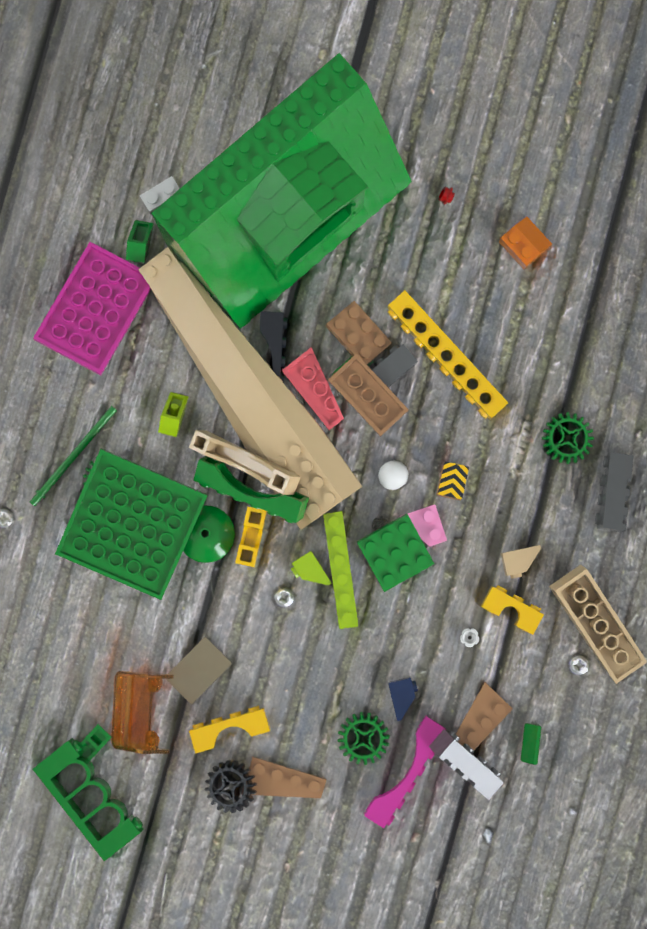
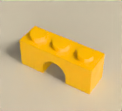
M247 506L243 533L235 561L236 564L255 567L267 511Z
M499 585L496 588L491 586L480 607L496 616H499L505 607H514L518 613V618L514 625L533 635L544 614L540 613L541 608L533 604L529 607L523 603L524 599L515 594L513 597L507 595V590Z

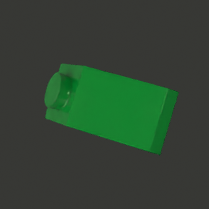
M134 221L127 240L126 260L145 263L154 223Z

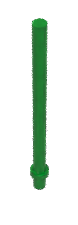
M113 406L106 411L42 488L36 490V495L30 500L33 506H36L42 498L45 499L47 497V492L116 413L117 410Z

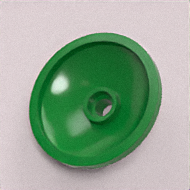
M203 505L183 552L189 558L202 563L215 562L223 558L230 551L235 539L234 525L230 517L217 507ZM204 530L209 532L206 538L202 536V531Z

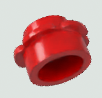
M445 186L440 192L438 200L444 205L447 202L451 203L455 195L452 192L453 188Z

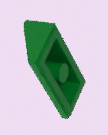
M525 723L520 760L533 765L538 764L542 728L538 724Z

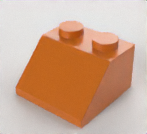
M528 217L514 225L499 240V243L523 269H526L552 245Z

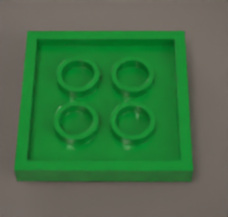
M408 514L356 541L384 592L434 565Z

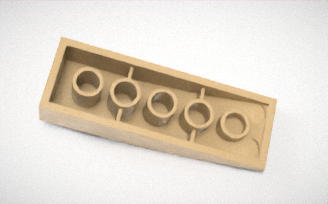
M579 565L549 586L615 684L647 663V660L585 567Z

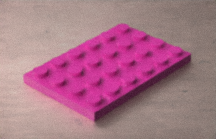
M89 242L38 328L33 340L101 376L151 290L149 284L138 270L140 268Z

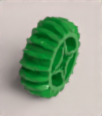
M569 412L565 414V418L562 413L558 414L559 421L552 417L551 420L554 424L546 423L550 430L543 429V433L548 434V436L542 437V440H548V443L543 444V448L550 447L546 454L548 455L553 452L554 455L551 458L553 460L559 456L558 463H562L564 458L566 464H570V458H572L574 463H577V456L583 460L584 455L582 452L588 455L590 452L586 447H593V444L588 443V441L594 440L593 436H588L589 433L593 432V429L586 430L585 428L590 425L589 422L583 425L584 417L577 421V414H573L572 418H570ZM571 423L578 428L569 431L561 424ZM555 428L558 429L560 439L556 444L553 442ZM575 433L572 439H570L572 440L571 443L567 441L560 444L564 440L563 438H565L564 434L568 436ZM582 433L583 442L579 449L576 443V436ZM562 446H568L574 453L566 454L558 449Z
M360 712V718L358 719L356 714H352L354 719L352 722L348 717L346 718L348 726L343 723L341 724L345 731H338V734L342 735L343 738H338L337 741L340 743L344 742L343 745L339 746V749L343 750L346 748L343 756L345 757L350 753L349 761H353L354 757H356V764H359L360 759H363L364 765H367L368 758H370L372 763H375L373 756L376 755L378 759H381V755L378 752L386 753L382 746H389V742L384 741V739L390 738V735H383V732H386L388 728H381L384 724L383 720L376 723L378 720L377 715L372 720L370 719L371 713L369 712L367 713V718H364L363 712ZM369 723L373 727L363 731L356 724ZM350 729L357 736L351 746L347 742ZM378 730L380 740L375 748L371 743V737ZM359 733L364 736L366 734L369 736L367 738L369 745L364 741H358V739H360ZM360 746H365L371 752L360 754L354 750Z

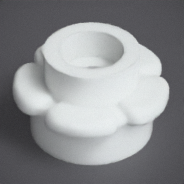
M464 629L460 636L461 642L467 647H473L474 644L479 642L478 632L475 629Z

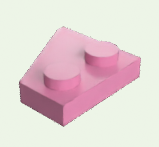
M436 505L408 513L420 538L428 547L447 541Z

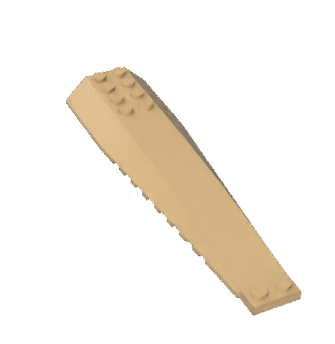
M170 247L164 249L138 269L149 284L245 449L301 477L295 492L309 497L304 517L296 523L301 530L363 487L316 420L283 384L280 377L273 372L269 364L252 347L243 333L226 316L222 308L211 298L207 290L186 265L180 262Z

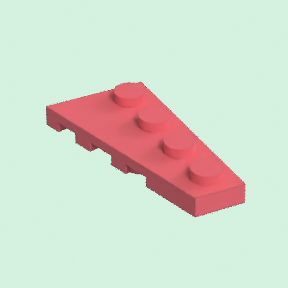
M311 347L285 367L282 372L330 431L344 417Z

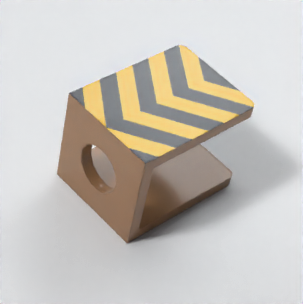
M445 461L442 466L437 496L461 500L464 494L469 467Z

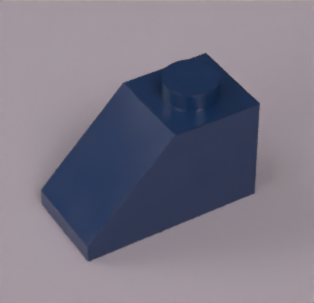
M411 677L388 682L397 721L402 720L415 698L414 692H418L416 681H412Z

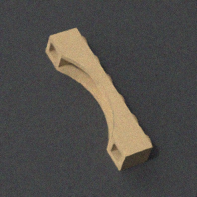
M195 430L189 446L190 449L224 462L253 476L267 487L283 495H294L301 478L209 431Z

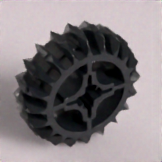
M227 760L226 763L220 762L219 767L214 766L212 768L213 772L208 773L211 779H207L205 782L210 784V786L206 787L205 791H210L207 798H213L211 804H217V810L223 808L224 813H227L229 810L231 813H236V810L240 812L243 811V807H249L248 801L252 802L254 800L250 794H256L257 792L252 789V787L257 786V783H252L251 779L255 778V775L249 776L251 769L244 770V763L239 765L237 760L233 761V763L231 760ZM229 771L235 772L241 779H235ZM222 775V786L218 789V781ZM237 783L231 790H224L229 785ZM244 784V792L242 797L240 798L239 790L240 787ZM221 794L228 795L233 802L225 800Z

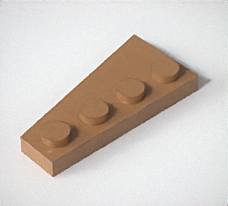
M486 682L483 683L473 704L455 733L460 738L458 741L460 744L464 745L466 743L473 750L513 710Z
M254 756L249 767L251 769L249 776L255 775V778L251 779L252 783H257V786L252 787V789L257 791L256 794L250 795L321 798L327 780Z

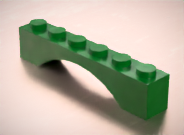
M208 456L198 460L193 481L198 482L200 486L215 489L217 493L227 494L236 501H244L255 509H263L268 514L280 516L289 523H297L303 519L309 497L295 492L294 495H283L281 493L269 494L255 491L237 480L224 462Z

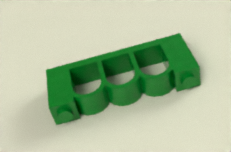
M72 737L32 770L102 860L106 861L144 830L143 824L133 814L128 817V810L124 803L117 799H110L111 788L109 784L99 777L93 778L95 770L92 762L86 757H81L84 753L82 750L83 746ZM72 763L80 764L86 770V780L72 793L68 794L55 776ZM88 785L98 786L103 792V801L85 816L72 797ZM110 806L118 810L120 822L119 825L102 837L89 821V818L102 808Z

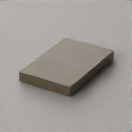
M205 636L164 678L192 705L223 674L232 662Z

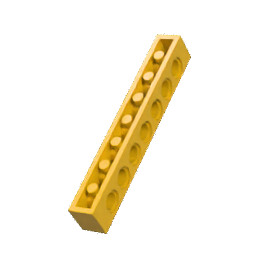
M406 290L388 305V314L394 320L398 319L402 325L400 327L406 334H412L415 338L413 340L419 348L423 347L428 352L426 354L433 363L436 361L441 366L439 370L446 377L449 375L454 380L452 384L459 391L462 389L467 394L465 398L470 404L473 405L475 403L478 406V412L484 419L488 417L491 420L508 404L506 399ZM410 310L413 313V317L406 319L403 317L402 312ZM423 324L426 331L419 333L416 331L415 326ZM436 338L439 344L436 347H431L428 344V340ZM449 352L451 360L444 361L441 358V353ZM454 367H463L464 374H455ZM467 381H476L477 388L469 389ZM487 394L490 397V402L487 404L482 403L480 395Z

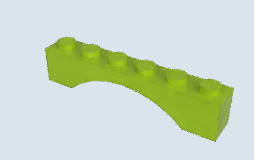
M342 511L323 514L339 629L359 627Z

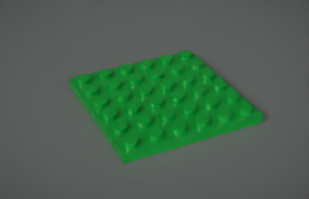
M101 448L55 555L162 600L208 495Z

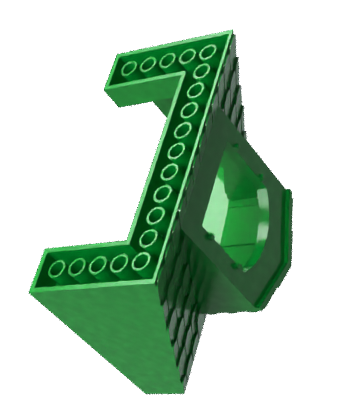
M338 53L152 212V216L166 245L173 250L178 259L186 265L218 305L241 329L271 302L276 300L286 289L290 288L300 277L304 276L314 265L318 264L329 252L333 251L343 240L347 239L357 228L361 227L371 216L375 215L385 204L390 202L400 191L404 190L412 181L367 83L346 59Z

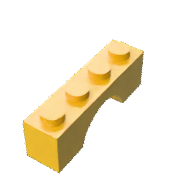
M258 705L248 708L249 712L244 714L238 711L229 714L230 718L224 720L222 717L212 719V723L204 725L203 722L192 725L193 729H190L189 733L195 754L213 749L218 734L228 727H240L246 730L251 737L269 732L271 729L265 709L260 708Z

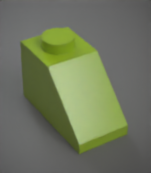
M170 392L160 417L158 433L177 437L186 410L188 396Z
M312 551L292 563L294 567L291 570L296 578L301 577L302 580L324 585L332 584Z

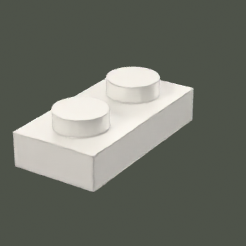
M171 176L141 194L140 198L151 213L180 188Z

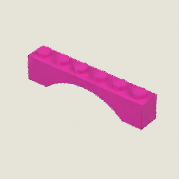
M425 715L415 731L416 752L408 773L394 788L372 799L364 812L365 817L382 828L386 825L390 826L395 818L393 813L396 808L400 809L405 802L403 797L406 792L410 793L416 784L413 781L417 775L421 776L426 768L424 766L427 759L431 760L435 754L429 748L430 744L443 729L446 730L445 727Z

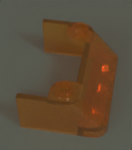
M118 671L116 673L111 743L115 749L140 754L169 753V749L158 747L160 742L159 736L155 731L150 730L152 693L158 692L163 685L162 679H173L174 675L134 671Z

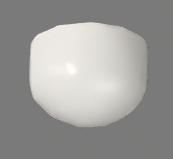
M392 460L382 465L378 478L384 488L396 490L406 484L409 473L407 467L402 462Z

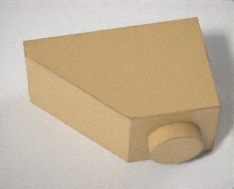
M537 545L501 553L505 576L510 575L511 579L522 577V573L527 572L541 550V546Z

